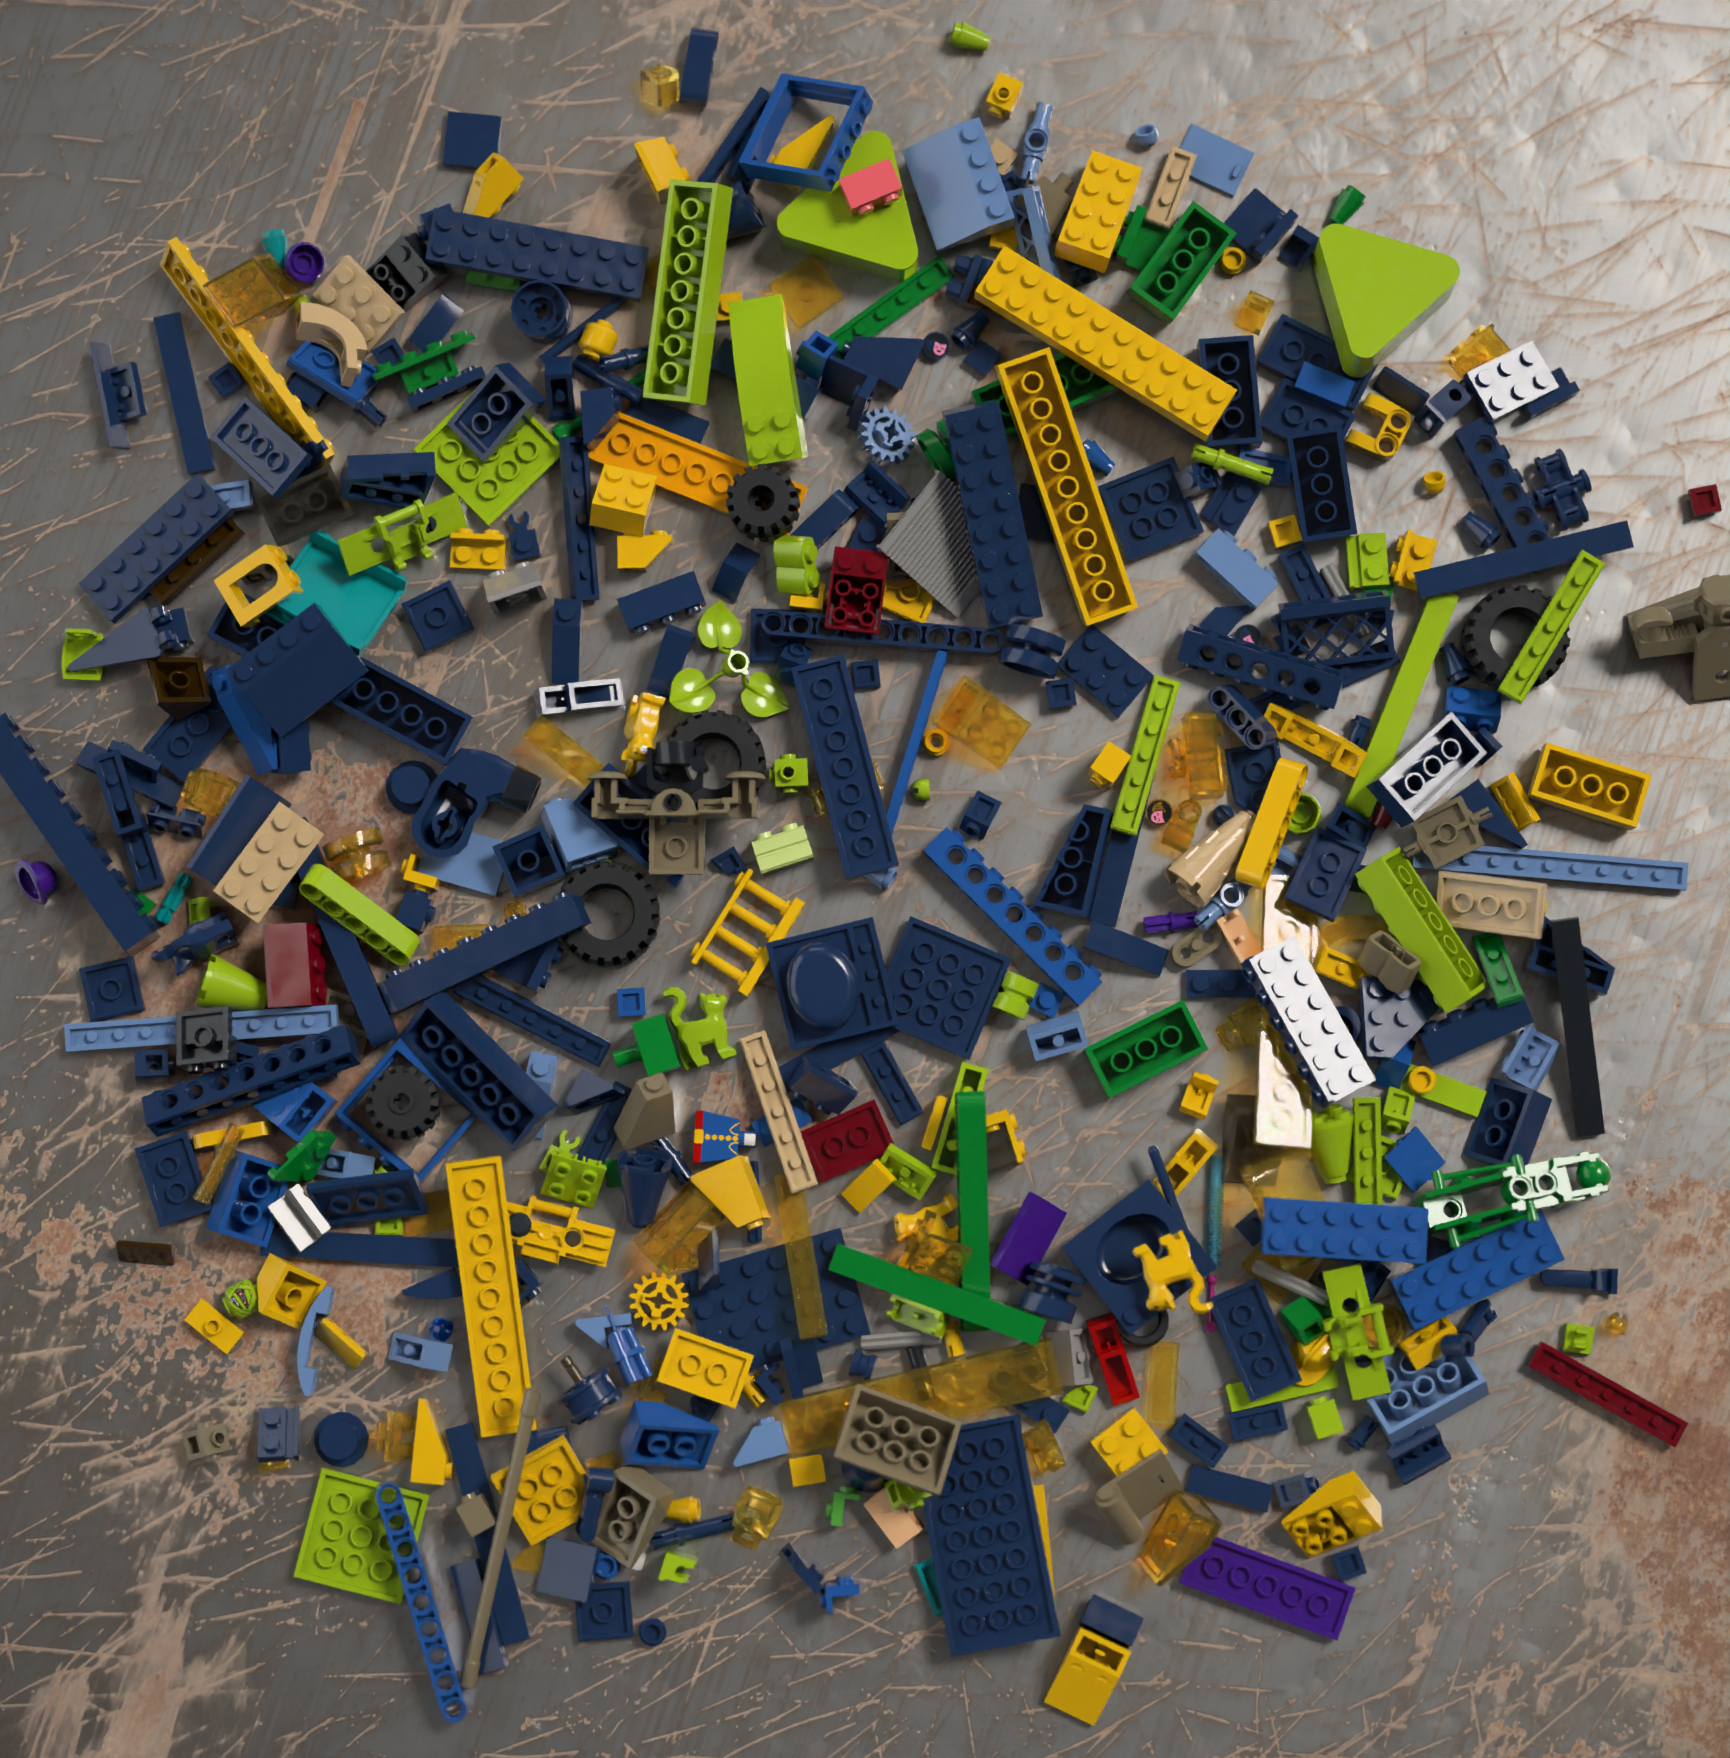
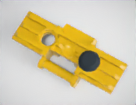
M531 1195L528 1207L507 1202L512 1243L522 1246L520 1253L522 1257L530 1258L531 1256L550 1261V1264L559 1266L560 1256L606 1267L615 1229L577 1220L579 1207L569 1208L538 1200L537 1196ZM537 1210L568 1218L567 1228L533 1220V1211ZM572 1230L577 1231L581 1236L580 1243L575 1247H571L566 1243L567 1233Z

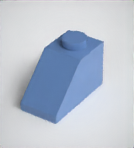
M330 1149V1152L319 1167L317 1175L339 1179L370 1175L374 1173L376 1157Z
M393 1332L388 1359L421 1368L447 1372L453 1345Z
M774 1416L757 1420L758 1426L753 1427L734 1460L735 1467L789 1453L781 1419L775 1421Z

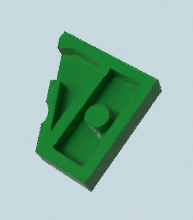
M310 1130L301 1139L299 1144L285 1154L289 1159L278 1170L272 1167L267 1174L273 1180L311 1182L326 1155L330 1152L336 1137L330 1131Z

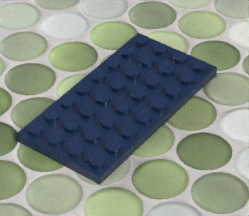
M1020 1414L961 1425L939 1497L932 1495L924 1502L925 1506L923 1507L951 1657L1061 1636V1630Z

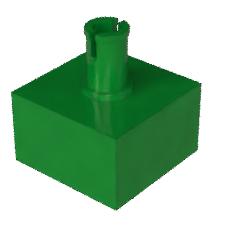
M664 1014L632 1023L637 1040L635 1042L636 1045L612 1051L617 1068L641 1060L642 1063L644 1062L648 1077L661 1072L665 1075L682 1069Z

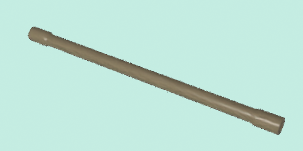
M525 1388L520 1420L467 1656L463 1663L459 1681L460 1686L465 1688H475L488 1621L533 1421L537 1414L541 1391L533 1388Z

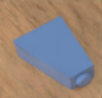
M569 797L561 800L560 798L549 800L543 805L541 819L564 872H571L585 867L584 865L595 864L616 857L618 843L572 804L574 801Z

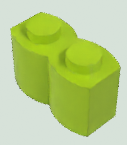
M783 535L774 541L773 553L777 566L776 580L779 592L809 595L816 591L820 584V574L815 564L818 551L813 538Z

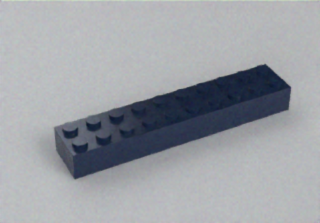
M244 593L250 604L256 600ZM225 601L207 636L216 643L243 657L283 627L284 624L263 614L258 618L260 622L252 628L241 627ZM361 657V661L369 672L328 703L444 766L447 765L454 754L461 749L476 720L467 713Z
M0 712V775L124 952L133 956L161 937L157 932L160 926L152 915L149 916L147 913H143L141 908L145 906L136 893L126 888V885L129 884L128 880L120 870L117 871L116 868H112L110 864L113 862V859L105 848L102 849L96 845L95 841L98 838L92 829L79 821L82 818L81 813L74 804L71 805L69 801H65L63 798L67 795L65 790L58 782L49 778L48 775L51 774V771L43 760L33 755L36 749L27 737L24 738L22 734H18L17 731L21 729L18 723L6 712L3 714Z

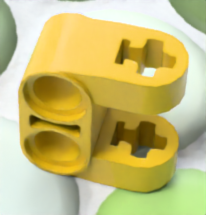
M1368 393L1362 407L1385 421L1376 439L1351 429L1344 443L1362 454L1380 461H1389L1397 453L1410 427L1411 416L1405 409L1391 401ZM1391 418H1401L1404 422V427L1400 429L1393 427ZM1387 441L1392 445L1393 450L1385 453L1379 448V443Z

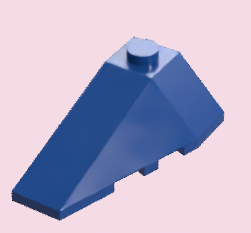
M233 664L227 665L211 672L213 677L212 684L216 690L217 699L258 776L277 770L276 735L272 732L271 725L226 671Z

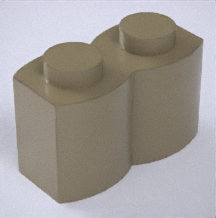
M1381 930L1368 937L1357 960L1366 973L1378 977L1389 991L1398 994L1410 988L1422 964L1414 953L1401 947L1392 936Z

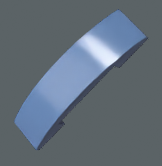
M327 1286L316 1298L305 1318L299 1337L297 1352L298 1376L304 1396L308 1397L314 1396L319 1371L318 1368L308 1367L319 1313L326 1315L331 1313L336 1289L333 1286Z

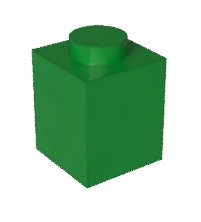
M1301 1296L1280 1310L1286 1327L1304 1347L1327 1332L1324 1330L1323 1319L1320 1313L1304 1296Z

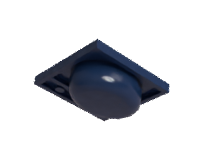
M873 917L766 943L792 1050L899 1024Z
M1149 1179L1061 1247L1129 1335H1132L1161 1312L1159 1310H1149L1146 1306L1150 1289L1144 1279L1142 1260L1133 1254L1132 1250L1146 1243L1157 1260L1168 1256V1251L1166 1247L1161 1246L1159 1238L1168 1234L1173 1235L1182 1230L1190 1246V1257L1200 1275L1204 1278L1217 1268V1265ZM1189 1279L1171 1283L1167 1285V1288L1174 1296L1175 1301L1193 1286V1283Z

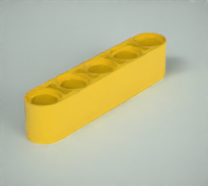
M1282 757L1277 761L1236 870L1235 879L1237 882L1264 889L1267 885L1308 776V765Z

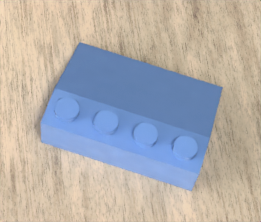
M980 117L954 125L902 150L937 252L1014 227L1015 216Z
M1409 1336L1390 1345L1393 1346L1394 1353L1383 1356L1391 1393L1364 1399L1391 1445L1399 1440L1405 1441L1414 1436L1415 1432L1420 1428L1437 1424L1490 1394L1485 1378L1471 1357L1441 1355L1420 1370H1416L1398 1347V1344Z

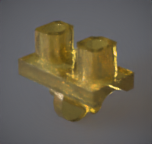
M656 1357L651 1369L653 1376L643 1379L630 1387L638 1391L642 1381L645 1382L638 1401L664 1402L667 1394L654 1389L664 1361L663 1358Z
M387 1411V1424L386 1422H378L377 1432H369V1438L376 1439V1450H384L385 1442L384 1461L399 1463V1459L403 1460L413 1457V1443L400 1442L401 1432H414L415 1418L403 1415L402 1412Z
M1042 1419L1035 1428H1031L1022 1434L1026 1448L1029 1450L1039 1472L1043 1474L1049 1469L1054 1473L1066 1464L1051 1427L1045 1419Z

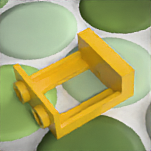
M265 544L214 580L241 627L252 628L260 622L258 618L290 595L293 593H303L299 585L301 580L295 571L290 570L286 563L287 556L280 547ZM260 565H272L278 574L276 585L250 604L237 581Z

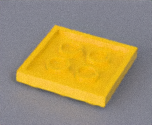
M564 1434L527 1454L525 1457L513 1517L531 1546L576 1522L579 1516L585 1491L583 1475L587 1473ZM509 1465L490 1475L501 1496L503 1495Z

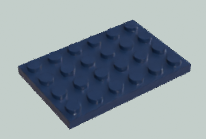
M841 1228L720 1262L721 1288L719 1290L701 1291L699 1289L698 1269L682 1273L686 1293H689L688 1300L698 1335L754 1355L750 1369L764 1366L768 1362L774 1363L783 1360L779 1339L811 1332L815 1348L819 1350L860 1338L863 1335H871L856 1280L828 1270L837 1244L845 1245Z

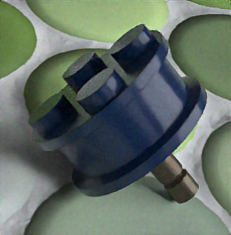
M569 1355L560 1360L575 1384L556 1401L558 1404L563 1403L572 1416L570 1419L572 1424L577 1423L580 1425L586 1420L594 1419L602 1413L600 1409L606 1405H612L623 1397L620 1393L622 1387L620 1385L615 1386L607 1374L609 1371L607 1366L584 1377L576 1364H573L574 1361Z

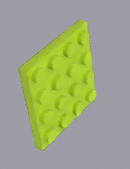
M467 396L413 450L415 453L434 452L436 474L491 527L560 460L559 442L532 417L486 462H483L447 425L469 398Z
M324 1467L321 1469L293 1577L402 1604L405 1594L375 1499L376 1487L382 1482ZM399 1487L418 1545L430 1495ZM385 1488L381 1492V1500L385 1502L392 1501L396 1495L393 1488ZM399 1514L393 1515L389 1520V1526L394 1529L401 1527L404 1522L403 1516ZM408 1541L401 1542L397 1547V1553L407 1555L412 1549V1544ZM411 1568L408 1569L405 1574V1579L407 1581L409 1579Z

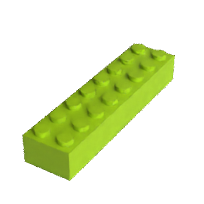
M670 179L643 389L644 398L706 406L733 188L718 183Z

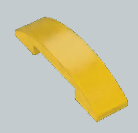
M1274 703L1269 704L1264 714V717L1275 728L1277 738L1281 740L1285 738L1327 760L1336 769L1354 778L1357 776L1368 754L1363 749L1323 725Z

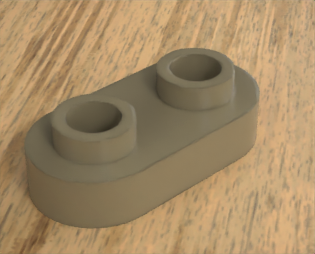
M1214 924L1206 931L1198 927L1179 940L1172 948L1174 962L1181 967H1190L1214 951L1222 942L1220 929ZM1210 933L1213 937L1212 942H1204L1203 934ZM1184 948L1190 951V957L1187 959L1182 958L1180 955V951Z

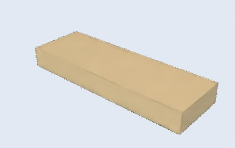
M1174 146L1171 147L1144 222L1167 231L1170 230L1195 163L1196 154Z

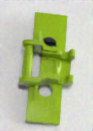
M455 492L425 505L418 499L414 501L413 505L383 517L378 515L374 517L375 523H373V526L341 538L337 542L349 576L389 559L392 565L398 571L407 568L404 562L407 559L417 555L422 556L425 560L434 557L427 544L450 535V532H457L459 528L468 527L458 494ZM414 516L413 521L387 531L386 527ZM374 539H384V545L380 550L375 551L372 549L371 544Z
M1361 1263L1323 1271L1333 1316L1323 1321L1324 1330L1329 1333L1332 1345L1330 1350L1332 1361L1338 1360L1339 1357L1343 1356L1353 1401L1391 1393L1383 1356L1394 1353L1393 1346H1390L1382 1314V1310H1384L1383 1303H1370ZM1347 1298L1356 1299L1359 1304L1358 1309L1354 1312L1345 1311L1342 1306L1343 1301ZM1371 1314L1378 1345L1370 1347L1368 1344L1362 1316Z

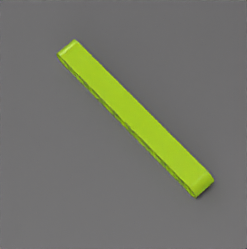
M1447 593L1427 598L1365 751L1368 754L1352 783L1344 803L1346 807L1364 818L1369 819L1377 801L1366 786L1395 757L1457 604L1459 596Z

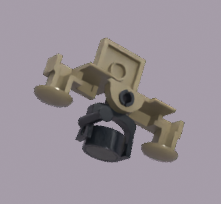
M660 741L655 742V750L652 747H647V785L651 790L660 793L655 799L618 798V781L628 780L627 776L623 773L613 771L594 772L588 775L587 780L595 781V798H592L593 819H649V875H705V819H759V799L756 798V781L765 780V776L754 771L728 773L724 779L733 781V798L698 799V810H696L695 802L687 793L699 791L703 787V775L709 771V766L704 758V749L696 747L695 742ZM654 757L656 766L691 767L697 772V776L690 782L680 784L659 782L654 778ZM678 799V805L672 808L670 806L671 801ZM667 817H686L688 822H667Z

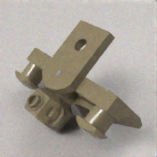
M1712 575L1703 578L1700 586L1627 614L1628 626L1640 659L1694 652L1692 687L1694 701L1730 697V575ZM1720 671H1728L1722 676H1715Z

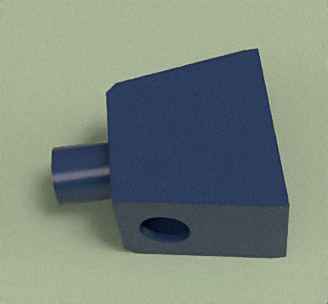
M1463 378L1459 383L1452 379L1423 406L1413 419L1431 439L1471 401L1472 397L1470 394L1472 391L1465 379Z

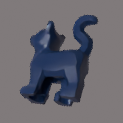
M223 912L193 923L185 929L184 935L174 940L171 944L165 945L163 951L152 952L151 958L157 963L172 959L176 966L175 973L178 976L187 969H191L197 960L207 959L210 957V954L216 955L228 947H237L239 943L234 935L235 932L231 923Z

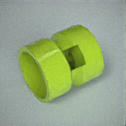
M1007 971L1001 984L1004 992L998 993L992 1007L1024 1021L1030 1007L1027 1001L1034 999L1040 985L1023 976Z

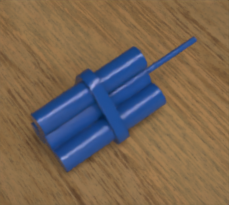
M605 1306V1310L615 1330L614 1333L608 1335L609 1337L606 1338V1341L614 1357L612 1360L613 1364L618 1366L626 1387H630L643 1379L653 1376L644 1354L646 1351L645 1347L640 1345L633 1327L618 1332L608 1307Z

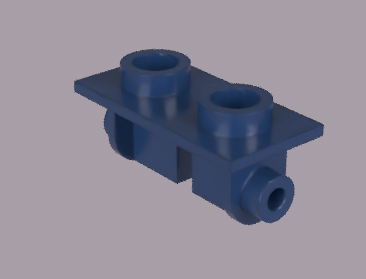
M158 803L157 805L152 804L150 812H147L148 826L155 831L161 833L168 831L177 833L184 838L191 839L195 837L202 839L201 826L205 825L206 815H202L200 811L183 808L181 815L176 816L177 806L175 809H170Z

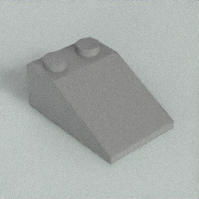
M522 562L515 565L512 571L506 573L503 570L495 571L488 575V579L483 580L488 603L495 615L547 598L535 563Z

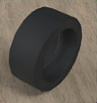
M1162 1310L1158 1313L1159 1324L1157 1329L1148 1336L1129 1335L1117 1319L1116 1323L1121 1337L1127 1343L1135 1347L1147 1348L1157 1344L1164 1338L1168 1330L1169 1316L1167 1310Z

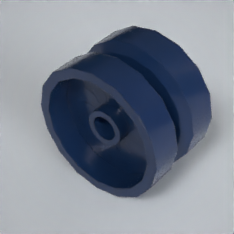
M1009 624L1005 639L1013 646L1002 648L998 663L1031 676L1055 679L1059 664L1051 657L1062 656L1066 641L1055 634L1041 629L1019 624Z

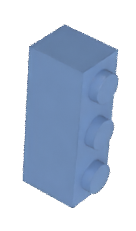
M1218 528L1198 549L1194 557L1255 611L1278 586L1279 583L1275 581L1277 576L1267 567L1262 569L1255 562L1257 558L1248 549L1242 550L1235 544L1237 542L1236 538L1226 530L1222 532Z

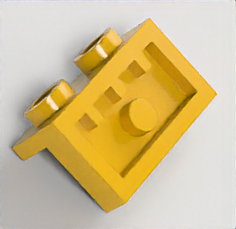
M459 528L457 533L450 532L451 569L505 571L507 539L505 535L500 534L499 530H484V534L473 533L472 529Z
M1407 530L1404 536L1400 535L1395 550L1400 552L1398 561L1392 562L1389 571V577L1393 578L1391 585L1418 593L1413 573L1431 568L1438 540L1413 534L1412 530Z

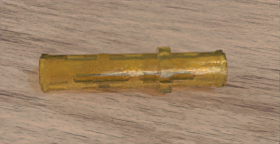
M233 1123L228 1124L220 1144H216L214 1148L216 1152L193 1196L195 1200L201 1203L204 1202L206 1205L210 1204L230 1160L236 1156L235 1150L243 1133L246 1131L238 1125L234 1126Z

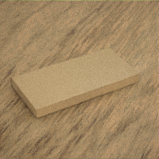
M1441 870L1438 872L1436 903L1453 928L1541 939L1547 884Z

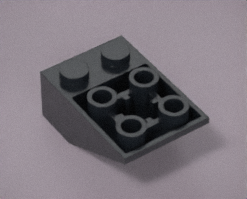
M417 232L402 234L366 271L405 313L430 294L450 274L442 265L425 262L428 246L421 240Z

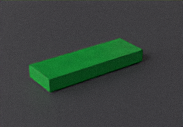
M1486 932L1472 937L1497 1007L1501 1008L1525 1000L1501 935Z

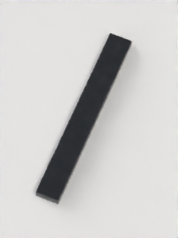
M1579 918L1550 920L1577 1137L1605 1134Z

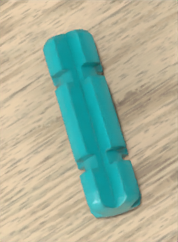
M184 873L178 875L175 880L177 882L176 885H172L162 903L164 906L162 909L159 908L155 915V918L164 924H169L173 917V911L176 912L186 895V888L189 889L193 883V879Z

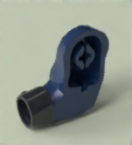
M461 748L431 783L422 805L411 822L412 837L419 848L431 856L445 858L457 855L467 846L473 828L486 812L489 802H499L500 807L527 814L538 794L542 777L520 764L515 766L498 755L479 749Z

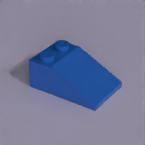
M634 1401L620 1438L625 1464L705 1469L719 1433V1426L661 1402Z

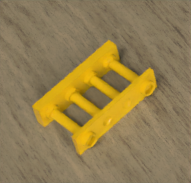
M748 869L746 874L741 871L733 886L737 887L704 942L698 941L690 954L693 957L691 961L693 965L698 966L702 959L738 981L737 985L740 986L738 992L747 998L770 963L767 947L765 946L764 949L761 947L756 948L723 928L722 925L732 913L765 933L766 938L769 939L768 942L786 938L805 907V902L795 897L793 902L789 900L786 902L751 881L754 875V871ZM747 890L781 911L780 914L784 917L779 925H771L738 905L737 901L743 891ZM717 936L752 958L751 961L755 963L750 972L746 970L743 972L708 951L707 949L714 938Z

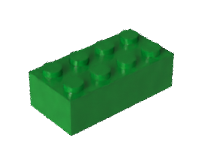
M1192 201L1125 293L1169 325L1182 310L1237 233L1195 201Z
M1181 1000L1084 1048L1083 1051L1107 1099L1208 1050V1047L1184 1000Z

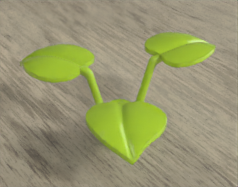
M722 600L714 603L702 615L697 633L701 644L705 648L713 649L718 647L720 653L728 655L722 661V670L707 681L704 674L697 669L686 668L676 674L671 683L670 704L677 710L685 713L705 711L713 704L716 697L714 690L709 685L723 675L731 678L741 675L742 686L746 689L742 691L740 700L747 713L754 717L763 718L788 710L789 705L783 690L770 675L763 672H755L750 675L747 683L746 675L748 670L746 669L749 665L748 657L741 651L727 650L735 647L741 640L742 628L740 622Z

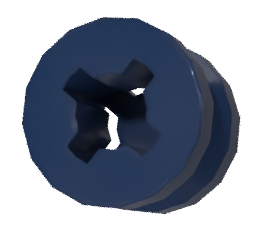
M856 1349L848 1376L854 1377L858 1375L864 1381L869 1382L877 1356L873 1354L867 1356L862 1351Z

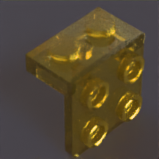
M926 1210L922 1220L916 1219L912 1230L914 1237L909 1236L906 1241L904 1251L908 1254L904 1268L951 1285H956L971 1256L972 1250L970 1247L933 1234L932 1229L937 1213Z

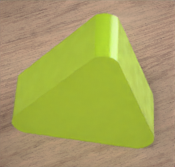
M869 131L862 135L854 143L850 157L846 160L839 179L890 158L901 183L889 137L880 131ZM838 180L831 192L806 188L777 218L778 239L785 249L896 282H903L917 271L918 247L903 187L902 195L899 196V200L889 205L881 203L874 206L872 212L859 216L858 213L855 215L851 214L839 187Z
M1331 224L1326 226L1320 234L1312 255V265L1343 371L1351 377L1359 378L1365 376L1449 300L1459 278L1460 268L1456 260L1442 253L1346 225Z

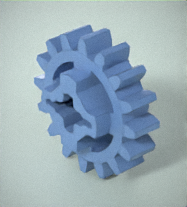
M883 407L880 411L877 408L873 409L870 414H867L862 419L863 422L858 427L861 434L857 437V440L864 441L860 449H867L869 451L868 459L875 456L876 464L879 465L885 460L886 465L890 466L893 462L897 465L900 464L911 454V450L916 445L911 440L916 436V433L909 431L913 424H906L904 422L905 414L899 417L897 416V409L894 408L888 413L887 407Z

